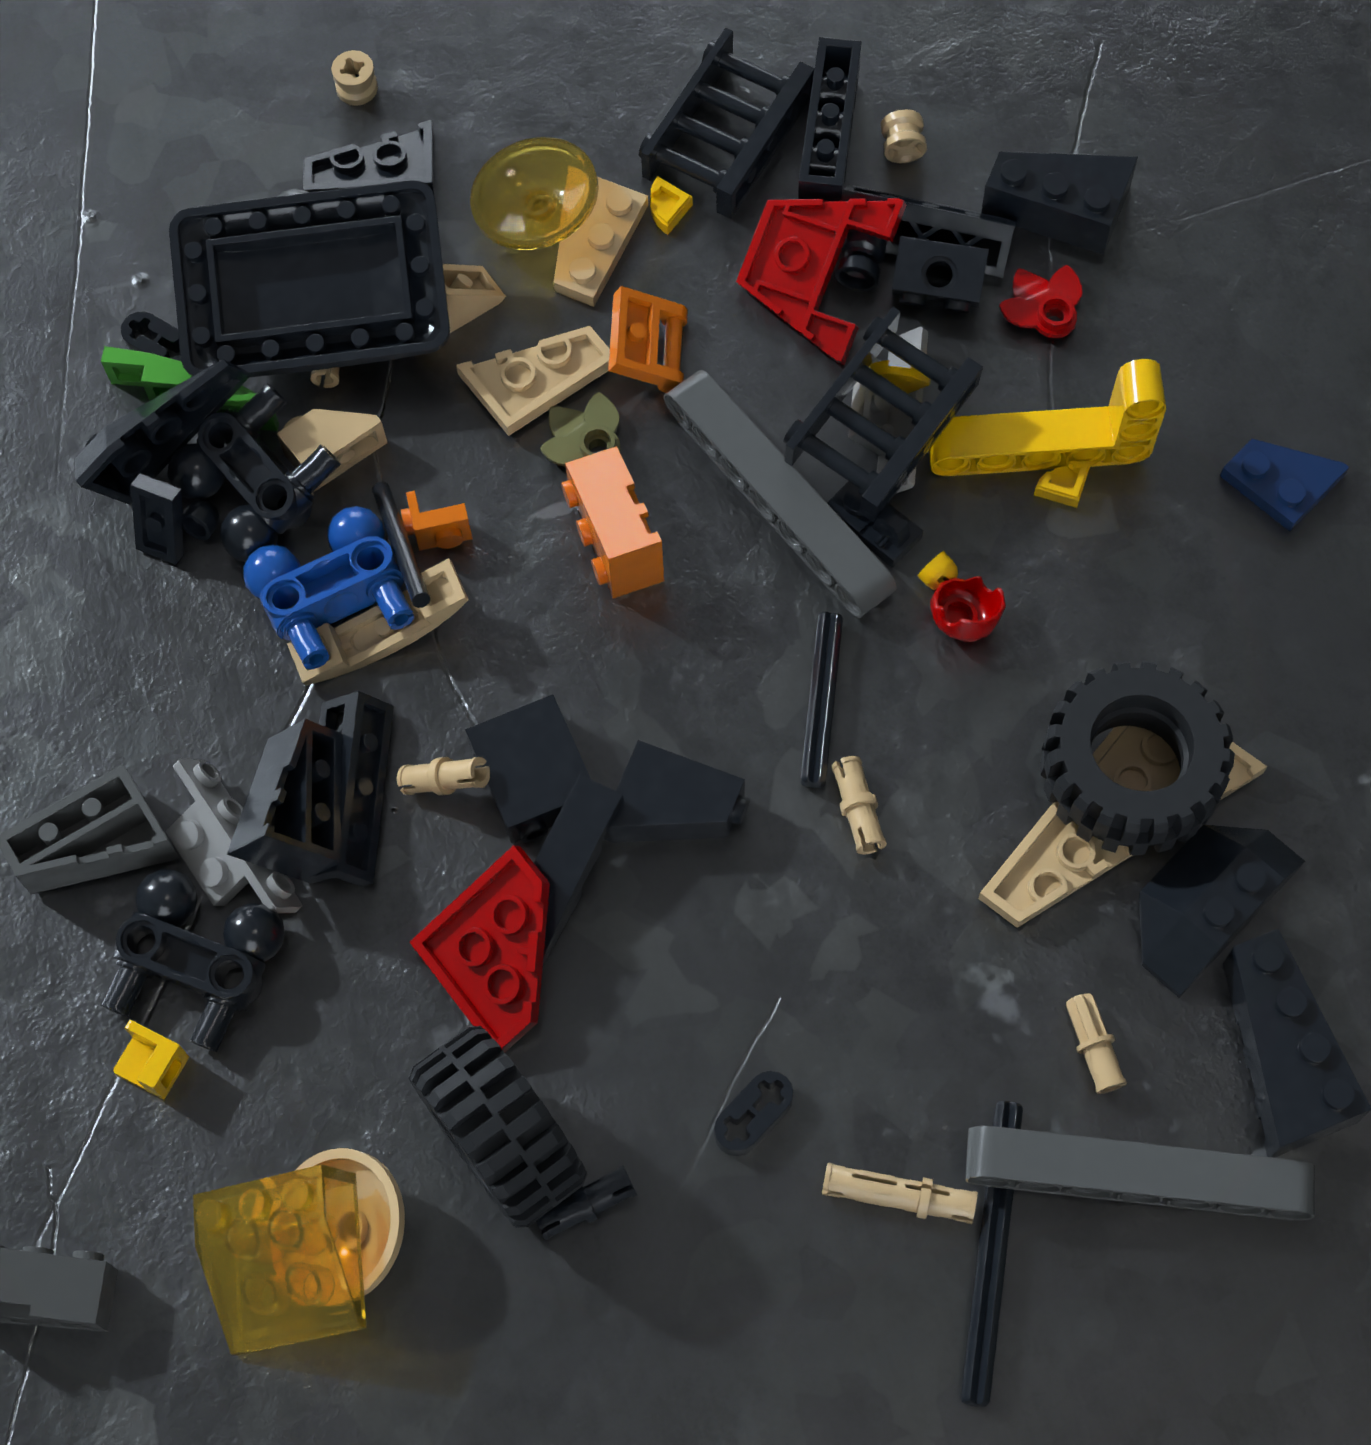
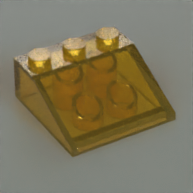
M317 1165L193 1195L195 1247L232 1355H240L366 1329L356 1173L325 1165Z

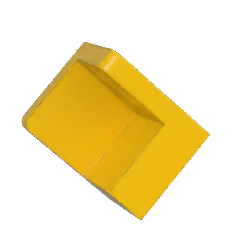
M129 1020L125 1030L132 1036V1039L113 1071L118 1077L165 1100L188 1061L189 1056L176 1042L133 1020Z

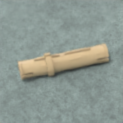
M827 1163L822 1195L847 1198L858 1202L902 1209L917 1213L916 1217L926 1219L927 1215L953 1219L967 1224H973L978 1195L976 1191L959 1190L933 1184V1179L923 1177L922 1182L908 1180L886 1174L846 1168L845 1166L834 1165L833 1163Z

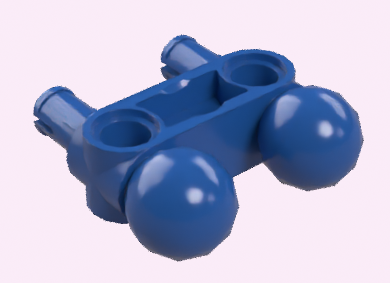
M354 506L344 508L333 516L327 530L328 544L333 552L308 564L300 566L299 560L286 547L272 544L259 547L251 553L243 567L245 586L262 603L277 635L281 639L291 640L304 667L308 670L319 668L329 660L328 651L316 629L325 623L332 624L377 603L388 625L393 630L402 629L414 620L413 611L401 590L404 582L403 576L391 546L385 540L383 523L370 509Z

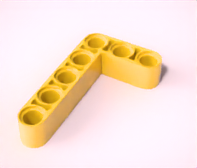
M1138 359L1121 366L1116 377L1109 406L956 416L929 449L931 470L934 474L940 476H960L1049 470L1067 465L1070 461L1091 462L1090 467L1141 462L1152 454L1166 412L1160 364L1151 359Z

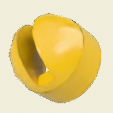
M942 551L920 571L917 577L927 587L936 591L939 584L944 582V577L948 579L957 578L958 570L954 561L945 551Z

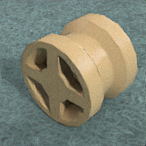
M355 50L346 51L338 55L331 67L338 97L346 104L354 106L363 105L371 101L378 90L371 58L367 54Z
M908 109L897 110L889 113L882 119L880 126L881 134L887 139L884 142V155L889 161L909 163L918 160L926 153L927 144L925 137L921 134L924 124L920 113Z

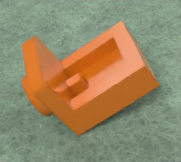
M415 490L406 492L409 508L401 509L402 520L407 535L416 536L419 551L435 547L449 549L460 545L463 541L473 539L465 503L420 513Z

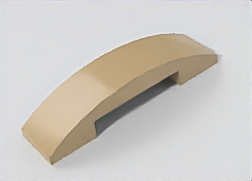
M448 558L421 573L430 596V603L423 608L413 606L408 590L403 591L413 611L414 620L402 629H391L378 605L335 628L325 623L316 629L328 651L329 660L323 666L311 670L304 667L292 642L287 643L302 683L310 685L322 682L374 663L413 643L450 618L468 601L452 561Z

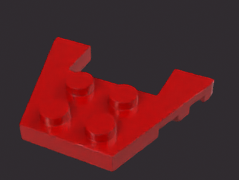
M887 198V201L849 199V201L824 202L823 199L767 200L736 282L834 361L845 365L859 328L856 324L818 312L829 280L850 229L893 242L907 205L904 200L899 198Z

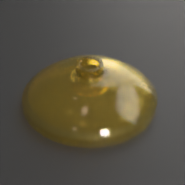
M552 137L525 139L503 148L492 156L480 169L471 189V212L481 232L500 246L515 250H534L548 247L572 235L588 219L598 197V178L590 158L576 145Z

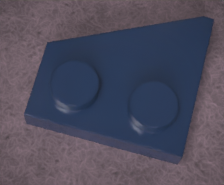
M1251 439L1222 468L1220 477L1291 532L1346 475L1349 466L1343 462Z

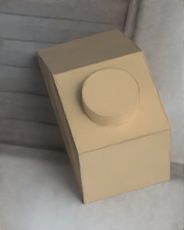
M443 264L450 333L499 305L505 299V294L483 266Z
M312 409L303 416L292 418L277 433L283 453L295 469L320 444L325 446L340 461L341 465L314 492L387 444L382 421L377 415L324 409Z

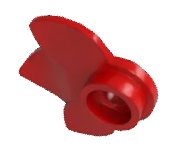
M1065 265L1058 269L1050 281L1034 273L1018 268L1012 286L1014 298L1004 300L999 304L1003 316L1015 326L1036 328L1039 333L1049 338H1061L1070 334L1077 322L1075 306L1082 297V285L1075 271L1069 265ZM1055 316L1061 321H1052L1048 317Z

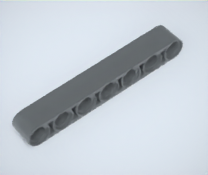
M698 370L664 394L665 404L676 421L853 616L861 618L896 592V583L887 568L794 466H790L784 461L785 457L706 371Z
M975 1126L968 1129L965 1180L970 1184L1284 1220H1307L1315 1216V1165L1306 1161L996 1126Z

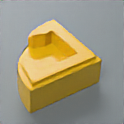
M657 176L651 187L650 211L656 225L668 235L693 206V197Z
M890 360L874 362L869 366V368L908 394L930 385V379L912 366L910 368L889 366Z
M1070 461L1067 465L1057 467L1050 472L1047 471L1039 479L1034 496L1077 508L1091 462Z

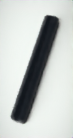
M834 612L820 613L817 622L800 780L803 786L809 788H822L826 784L843 624L842 615Z

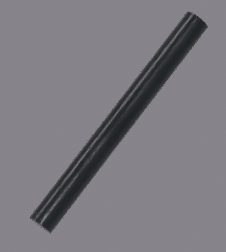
M378 482L373 486L372 492L411 602L413 606L423 608L430 603L427 587L390 486L386 482Z

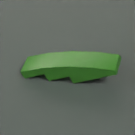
M104 346L101 363L110 383L144 387L149 401L191 378L183 368L182 361L147 352ZM241 386L217 413L225 412L228 408L239 410L256 393ZM276 413L260 430L278 431L279 422Z

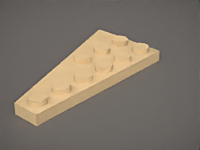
M1135 726L1114 727L1093 753L1097 765L1107 777L1115 783L1132 790L1153 791L1162 789L1175 783L1180 775L1179 762L1172 748L1160 736L1144 728ZM1234 742L1229 747L1235 753L1234 767L1228 776L1230 781L1220 800L1262 775L1267 768L1265 764ZM1054 802L983 888L978 899L1018 928L1133 856L1129 854V847L1119 845L1116 853L1101 849L1104 841L1092 836L1089 842H1086L1076 835L1079 826L1072 821L1065 825L1056 815L1059 802Z

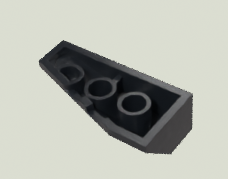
M222 359L108 424L87 441L83 451L75 458L76 482L82 488L130 505L132 503L131 484L141 473L155 478L168 465L175 451L186 445L199 432L200 425L205 418L213 413H217L249 379L250 375L246 370Z

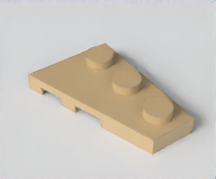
M570 167L554 276V290L556 293L587 305L595 306L649 205L648 195Z
M591 326L539 340L538 345L514 353H512L511 349L495 353L494 359L474 365L472 361L457 364L456 367L458 375L506 434L510 436L548 411L552 406L557 405L606 373L609 368L610 348Z

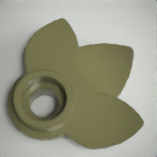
M600 392L592 396L584 412L552 406L549 409V427L554 438L549 439L540 447L541 452L552 463L560 466H566L565 463L594 454L591 450L597 446L604 447L605 449L617 446L620 452V441L615 434L620 423L616 407Z

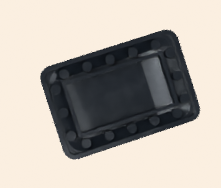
M406 180L192 207L179 211L170 222L169 238L180 355L183 368L191 377L222 359L246 370L250 377L297 373L386 361L438 351L447 343L450 337V322L436 200L431 188L419 180Z

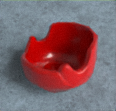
M976 576L966 580L952 578L941 582L931 598L930 608L937 627L943 633L960 641L973 642L987 637L993 631L1004 613L1006 603L1004 592L1001 588L998 587L995 590H990L984 585L982 578Z

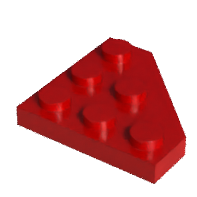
M515 845L506 851L410 941V944L473 1026H482L495 1039L504 1052L509 1050L538 1023L550 887L548 880L522 847Z

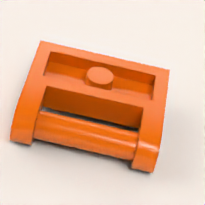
M620 286L613 295L608 371L657 385L658 389L664 393L669 392L683 382L684 373L680 371L682 330L687 324L688 309L682 304ZM660 320L665 326L663 365L657 364Z

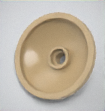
M337 1148L320 1152L303 1162L290 1175L282 1187L273 1209L270 1225V1245L275 1266L283 1281L293 1292L314 1303L342 1305L362 1298L383 1281L398 1256L405 1227L404 1203L395 1178L387 1167L375 1157L348 1148ZM358 1224V1231L354 1237V1228Z

